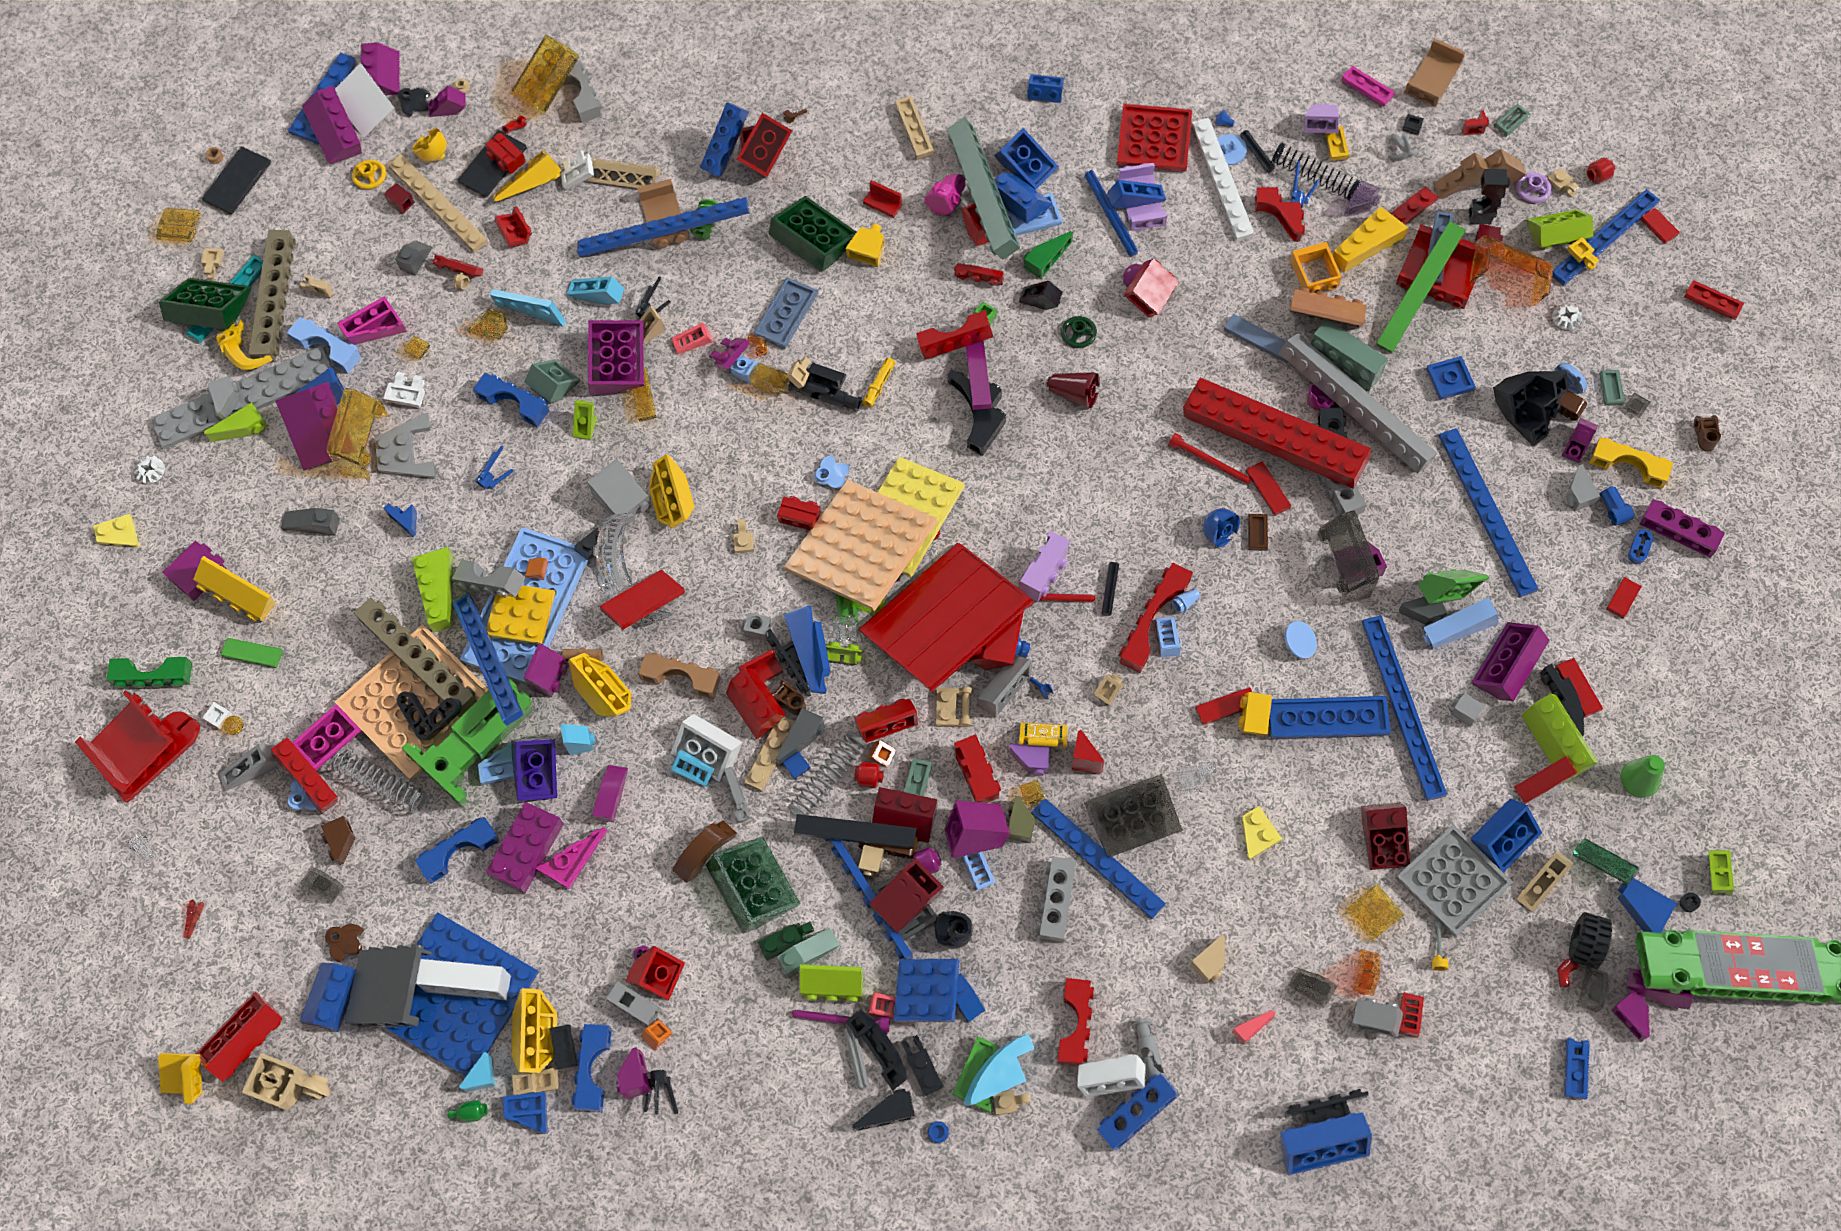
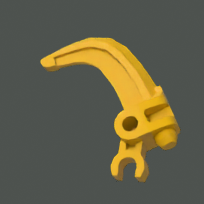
M239 320L237 326L234 323L230 326V329L220 332L216 336L222 353L236 367L242 370L254 369L273 361L270 355L258 359H250L240 350V347L243 345L241 332L245 328L242 320Z

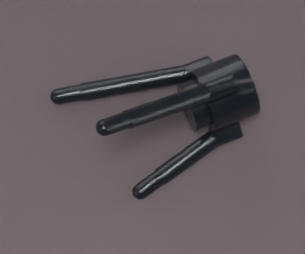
M660 276L653 287L649 285L640 305L635 311L638 317L641 318L647 309L652 306L648 302L661 280ZM668 300L656 309V312L659 313L671 301Z
M666 1070L650 1071L649 1082L651 1092L652 1089L654 1090V1114L657 1115L659 1113V1090L665 1089V1085L667 1086L674 1113L678 1114L671 1086V1077H667ZM651 1092L646 1094L645 1112L649 1108Z

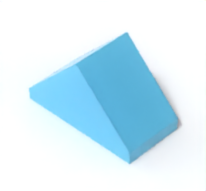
M486 1052L482 1054L459 1086L465 1092L496 1086L492 1057Z

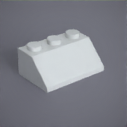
M693 714L682 722L671 754L677 756L680 750L687 752L714 768L711 778L720 782L725 775L724 769L733 764L743 742Z

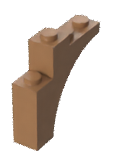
M1499 149L1487 158L1474 152L1460 161L1461 166L1433 184L1438 197L1444 199L1460 190L1481 184L1480 179L1484 169H1507V177H1510V184H1514L1527 174L1521 160Z

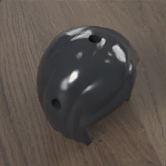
M942 911L936 917L934 927L935 938L938 944L950 949H959L969 943L972 938L973 925L971 919L966 914L958 911Z

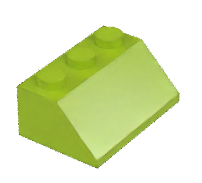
M1579 209L1526 219L1534 243L1543 249L1551 248L1555 244L1567 245L1570 241H1577L1580 238L1586 241L1587 238L1593 237V216Z
M800 964V995L804 997V1000L817 1001V998H825L826 1002H837V999H846L845 1002L858 1003V1000H863L864 973L862 967Z

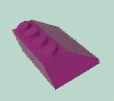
M334 86L316 91L302 105V108L328 164L361 154V143Z
M1507 622L1471 683L1499 700L1514 702L1550 641L1538 625Z

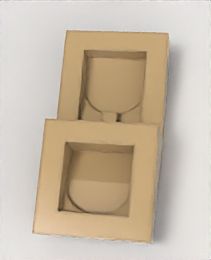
M556 1068L542 1070L538 1074L519 1073L512 1075L514 1095L559 1090Z

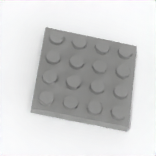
M1454 824L1396 877L1454 937L1463 931L1513 883Z

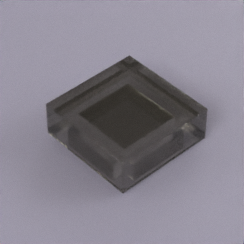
M1634 392L1623 409L1640 418L1649 406L1650 401Z

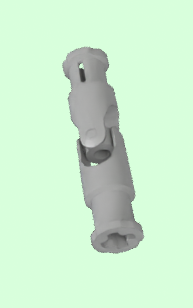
M1150 1018L1133 1022L1139 1038L1137 1043L1142 1062L1145 1064L1147 1080L1154 1074L1159 1075L1161 1073L1165 1076L1156 1038L1152 1035ZM1149 1050L1153 1053L1152 1057L1147 1056ZM1154 1090L1152 1091V1093L1154 1096V1100L1156 1101L1158 1098V1094Z

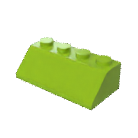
M1550 693L1540 699L1521 715L1551 764L1568 756L1577 770L1578 774L1563 783L1599 763L1555 694Z

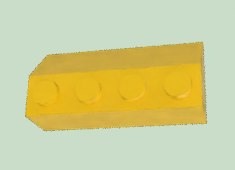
M205 556L201 558L193 578L197 584L196 587L205 593L207 590L214 594L213 597L220 602L224 600L229 602V606L237 612H240V610L246 612V616L255 622L258 619L263 622L275 605L271 595Z

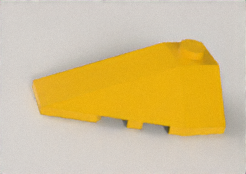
M543 149L527 163L528 168L526 170L518 171L514 177L515 180L513 182L510 180L493 195V198L497 202L550 180L554 181L560 176L562 170L546 150Z

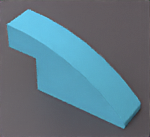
M1028 1033L1007 1042L986 1060L970 1084L963 1102L964 1106L978 1103L1026 1081L1017 1057L1034 1050Z

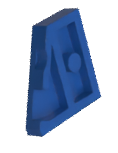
M546 1092L503 1096L505 1119L543 1134H548Z

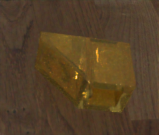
M488 308L473 320L467 332L501 339L508 329L505 312Z
M759 362L751 376L753 388L769 394L784 392L790 380L787 378L788 373Z

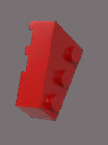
M974 734L955 742L954 755L974 801L989 803L998 799L1001 787L998 780L993 778V769L991 764L987 763L985 751L982 745H980L977 735Z

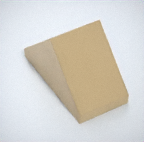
M650 306L640 319L643 320V343L665 332L662 319L654 307Z

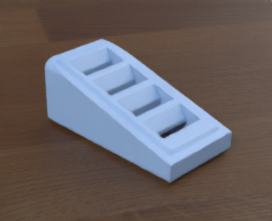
M1174 617L1155 619L1161 658L1179 656L1180 644ZM1171 625V627L1161 628L1160 626ZM1167 632H1172V633H1173V634H1164V635H1162V633H1167ZM1172 639H1174V641L1163 642V640H1172Z
M983 852L977 853L978 857L970 861L968 857L974 854L961 856L977 891L995 883ZM978 861L981 862V865L974 868L971 867V864ZM984 868L985 872L975 876V871ZM988 876L989 879L978 883L977 879Z

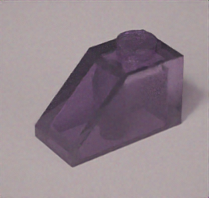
M1361 180L1346 206L1344 216L1350 217L1371 211L1372 207L1377 206L1381 199V196H1379L1381 188Z

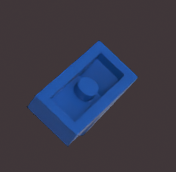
M389 503L383 508L387 515L412 537L416 535L417 510L413 504L404 512L398 506L393 507Z

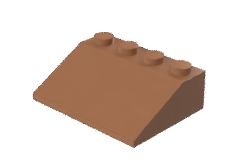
M1303 287L1294 290L1289 309L1290 312L1357 327L1364 326L1367 305H1363L1364 301L1353 299L1352 302L1345 301L1346 297L1335 295L1334 298L1327 297L1328 293L1317 291L1316 294L1309 293L1310 289Z

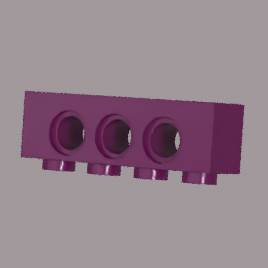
M1652 499L1639 523L1643 527L1710 558L1717 551L1725 534L1718 527L1708 525L1699 518L1691 517L1683 511L1674 509L1664 502Z

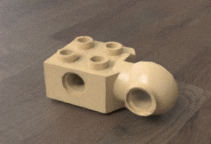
M260 1053L242 1090V1093L286 1111L294 1106L301 1093L321 1100L322 1096L330 1098L329 1079L311 1073L310 1077L306 1076V1071L263 1053Z

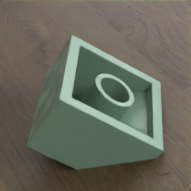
M556 359L532 364L524 382L533 391L539 393L544 400L551 403L560 401L581 379Z

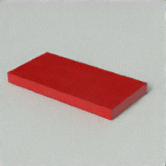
M661 569L600 605V610L624 630L685 593V590Z

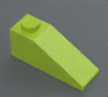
M251 402L210 427L204 433L211 442L252 436L262 432L268 425Z

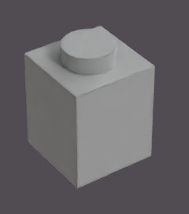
M1464 693L1461 698L1456 697L1451 707L1454 709L1451 715L1471 727L1485 705Z

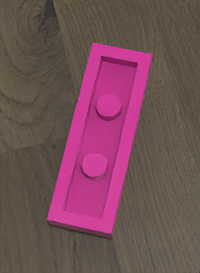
M1351 66L1341 79L1342 82L1382 107H1385L1395 94L1393 90L1354 66Z

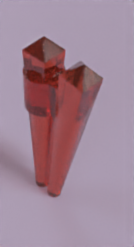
M194 899L189 901L183 938L190 939L205 906L203 901L199 902L197 907H195L196 902Z

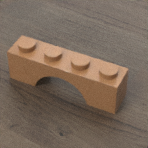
M645 653L638 673L641 680L658 685L667 677L673 675L685 676L693 683L696 695L710 699L715 698L721 680L719 672L714 668L707 667L705 669L699 667L696 663L689 662L687 664L677 658H664L658 653Z

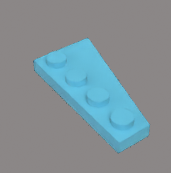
M492 289L489 294L494 303L499 307H506L560 326H564L566 322L551 300Z

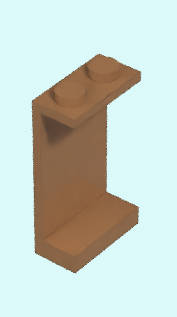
M1434 38L1429 52L1413 79L1410 78L1404 93L1436 107L1462 64L1466 52Z
M671 179L637 188L647 222L681 214ZM687 230L652 238L655 248H665L670 244L683 243L689 239Z

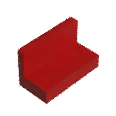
M871 180L869 183L870 191L864 198L863 204L894 218L902 206V194Z
M773 649L738 667L739 672L743 668L755 669L764 683L783 673V669L777 661Z

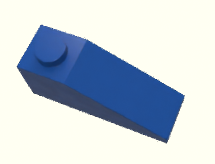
M1117 180L1107 192L1111 207L1131 208L1164 202L1166 200L1162 185Z

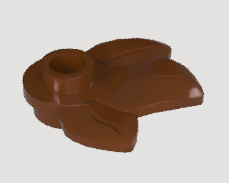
M346 924L342 928H330L325 934V940L330 946L331 957L341 963L346 954H359L362 946L357 937L363 933L364 929L356 924ZM334 933L340 935L338 940L331 938Z

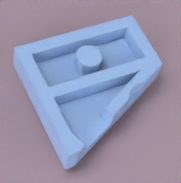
M511 741L508 742L509 745L500 751L497 750L490 758L478 764L480 783L482 785L514 779Z

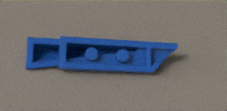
M808 605L788 612L784 617L810 691L812 693L825 694L827 690L824 677L829 676L830 665L822 623L813 622L812 607Z

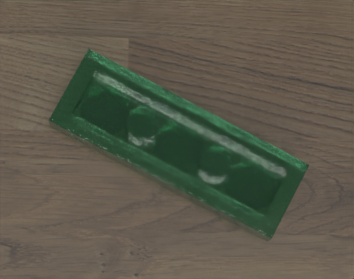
M1586 838L1573 851L1575 857L1626 885L1639 873L1640 867Z

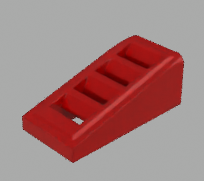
M1403 992L1400 1006L1403 1016L1399 1034L1415 1038L1420 1036L1424 997ZM1407 999L1418 1001V1005L1407 1003ZM1406 1007L1417 1009V1013L1406 1011ZM1405 1015L1416 1017V1020L1407 1019ZM1404 1022L1413 1024L1415 1026L1414 1028L1404 1026Z

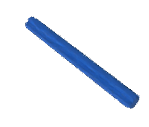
M1093 170L1087 171L1085 178L1128 255L1131 257L1137 255L1138 249L1115 208L1111 207L1109 197Z

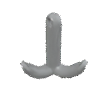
M1395 133L1391 135L1392 140L1401 149L1402 153L1390 155L1388 158L1393 161H1399L1407 156H1415L1418 153L1417 147L1411 150L1408 134L1402 133L1401 137L1403 140Z

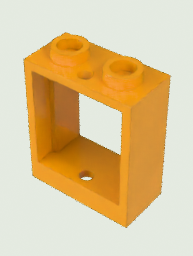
M1327 242L1292 251L1290 261L1301 287L1310 289L1309 293L1314 294L1317 291L1334 290L1339 287L1342 276ZM1322 258L1330 278L1309 284L1301 264Z

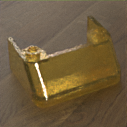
M345 388L327 444V453L341 475L370 479L371 475L366 469L371 459L366 449L374 418L388 417L389 414L381 400L352 388Z

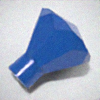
M1224 109L1216 115L1215 125H1228L1232 127L1235 123Z

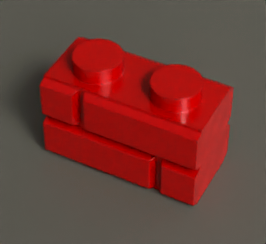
M498 133L485 144L486 155L491 161L496 160L497 165L502 171L506 170L508 173L513 174L526 163L524 154L502 133Z
M795 496L783 497L777 513L778 522L810 531L819 519L821 513L820 506L813 501H800Z

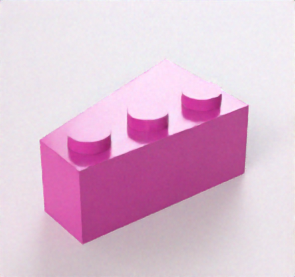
M385 296L337 323L348 342L353 345L407 332L404 324Z

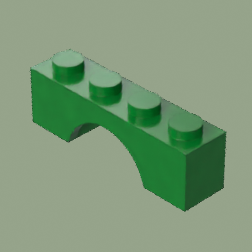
M167 657L164 663L156 670L140 672L129 658L109 659L107 681L117 689H125L126 686L139 689L145 686L163 688L164 685L180 688L183 685H190L192 662L187 657Z

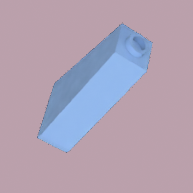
M1488 597L1424 627L1425 634L1422 636L1426 644H1431L1433 649L1499 624L1498 613Z

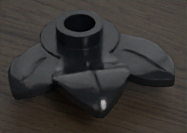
M418 87L412 90L403 88L398 92V99L402 103L401 109L409 117L414 114L415 110H429L426 100L430 96L428 90Z

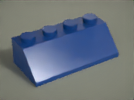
M1363 1112L1357 1114L1350 1113L1345 1117L1337 1119L1329 1118L1324 1122L1316 1124L1309 1123L1304 1127L1296 1129L1288 1128L1281 1132L1280 1139L1288 1176L1370 1156L1372 1133Z

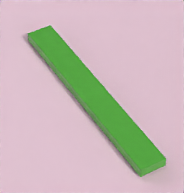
M1449 221L1377 341V346L1393 353L1466 229Z

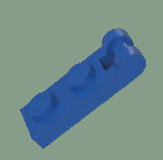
M1566 1038L1564 1097L1586 1100L1588 1099L1590 1043L1587 1040H1581L1580 1042L1575 1041L1574 1038ZM1575 1049L1580 1050L1581 1055L1574 1054Z

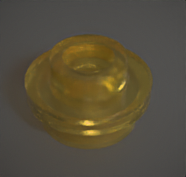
M229 716L225 719L223 727L228 734L236 735L242 731L244 722L238 716ZM237 723L236 727L232 729V724Z

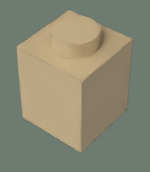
M864 845L858 867L864 877H879L884 849Z

